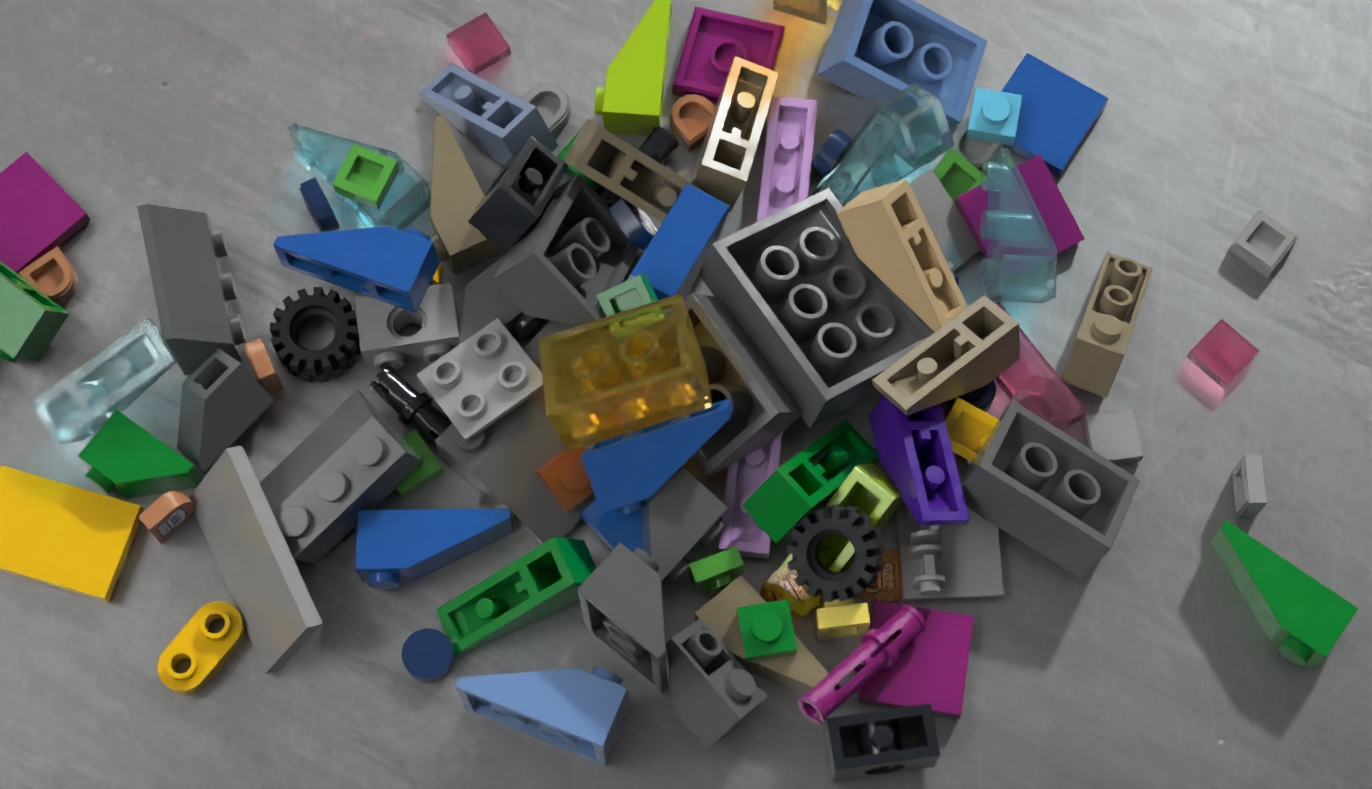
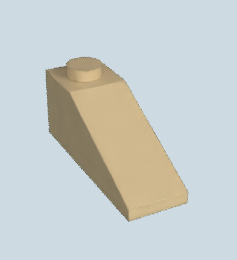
M907 179L862 191L836 213L857 257L934 332L968 307Z

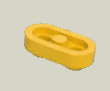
M214 601L205 604L194 614L162 652L158 660V675L167 688L179 695H192L206 687L245 638L246 628L239 611L227 602ZM218 618L225 620V626L220 632H209V625L213 620ZM183 658L191 659V666L188 671L181 674L175 672V666L179 660Z

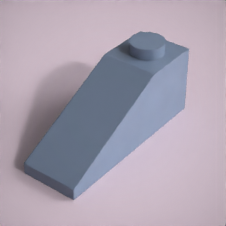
M453 63L419 92L421 98L440 115L443 114L446 120L503 166L530 136L534 137L551 152L558 147L536 106Z

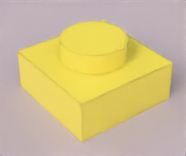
M852 598L844 601L835 599L832 602H825L824 608L816 609L814 625L817 641L866 634L870 625L867 602L855 604Z

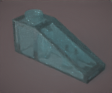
M147 318L30 404L57 445L83 441L99 430L116 410L122 413L170 369L178 359L152 319Z

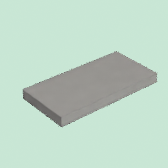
M242 446L226 448L189 499L194 503L193 510L236 608L242 616L244 626L262 667L267 674L281 670L322 625V620Z

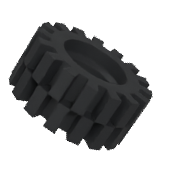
M313 287L314 295H308L304 288L297 291L300 297L298 300L293 301L290 296L283 300L286 307L284 311L278 307L273 313L276 323L270 322V333L273 337L270 339L282 365H286L289 373L296 377L299 373L303 381L312 382L313 376H317L320 383L328 382L327 374L334 372L336 378L344 375L342 367L346 364L349 368H352L356 363L354 354L361 355L356 312L345 297L341 300L338 292L330 289L328 295H325L322 287ZM318 319L330 322L335 327V336L327 347L320 350H308L300 345L299 333L304 325Z
M833 505L807 515L800 521L801 525L793 529L790 536L794 540L792 543L787 544L786 553L792 554L793 560L787 562L789 571L795 569L798 577L794 579L797 585L800 587L805 584L809 588L806 592L812 597L821 595L823 596L822 601L832 602L835 599L844 601L860 594L876 582L878 572L882 571L885 565V561H881L882 555L887 552L886 544H880L879 537L883 533L880 527L873 528L870 523L874 519L868 514L860 515L858 514L859 509L852 506L842 508V505ZM828 534H841L853 545L855 552L852 566L845 572L830 571L820 560L819 545Z

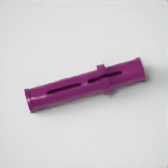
M904 605L898 610L897 614L879 629H871L864 634L861 639V645L834 667L813 689L799 698L798 705L802 713L814 724L821 725L826 721L833 711L855 694L879 670L890 668L898 661L899 652L917 635L926 630V622L923 616L912 606ZM890 638L891 642L872 658L871 653ZM854 670L856 674L836 691L834 686Z

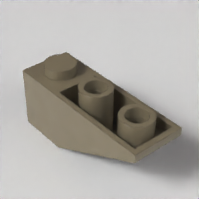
M1110 252L1106 253L1060 381L1105 398L1108 397L1125 356L1150 279L1152 267L1140 264L1129 257H1121Z

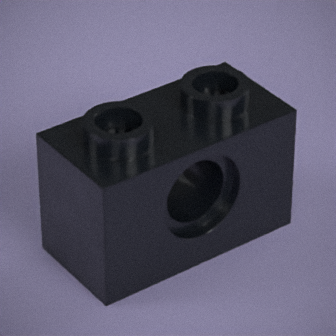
M530 136L499 170L468 222L479 230L484 237L493 241L507 252L539 218L569 165L534 137Z
M931 703L827 718L823 731L832 782L935 767L940 757Z

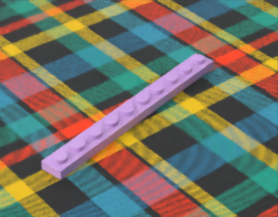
M772 96L757 222L808 198L818 101L778 96ZM782 432L764 447L728 466L724 505L728 508L722 515L724 527L720 532L718 553L737 546L741 557L769 559L771 537L755 524L752 516L742 505L778 469Z

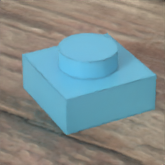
M975 87L966 138L1013 146L1022 95Z

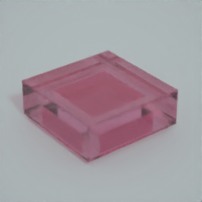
M486 12L446 35L450 47L467 71L474 75L511 55L509 44Z
M1221 319L1190 350L1187 358L1225 389L1255 358L1259 350Z

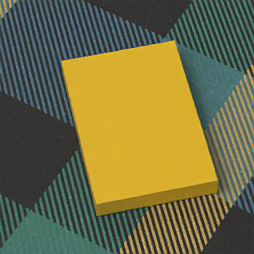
M1 465L0 572L109 603L140 524V514L144 509L138 504Z

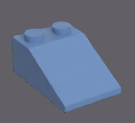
M842 0L817 75L857 96L957 125L962 122L987 40L914 0Z
M594 667L591 673L580 668L459 677L455 686L466 710L604 766H607L631 710L628 688L621 685L622 678L598 667Z

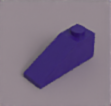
M883 395L869 414L878 457L919 526L966 525L970 518L941 403L906 416Z

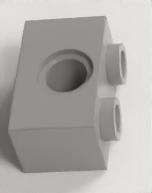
M452 282L429 286L416 313L368 296L354 297L360 350L367 369L375 368L381 371L387 366H392L397 370L402 368L404 363L422 360L432 364L459 345L460 323ZM408 324L421 326L420 331L414 336L403 337L398 334Z

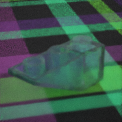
M914 83L876 106L812 192V196L830 188L844 207L862 191L897 182L923 165L934 161L939 155L955 146L941 101L920 85Z
M293 124L289 127L295 144L291 149L295 157L309 171L316 167L326 177L323 181L327 188L340 201H344L347 197L335 193L332 183L353 144L398 161L400 170L379 210L348 198L358 207L356 214L368 228L390 226L403 231L430 207L431 191L428 182L396 152L298 124Z
M1001 148L989 157V162L986 161L982 169V189L988 191V210L983 211L980 225L982 239H987V258H983L980 265V286L986 288V296L991 301L1045 303L1056 298L1057 248L1009 148Z

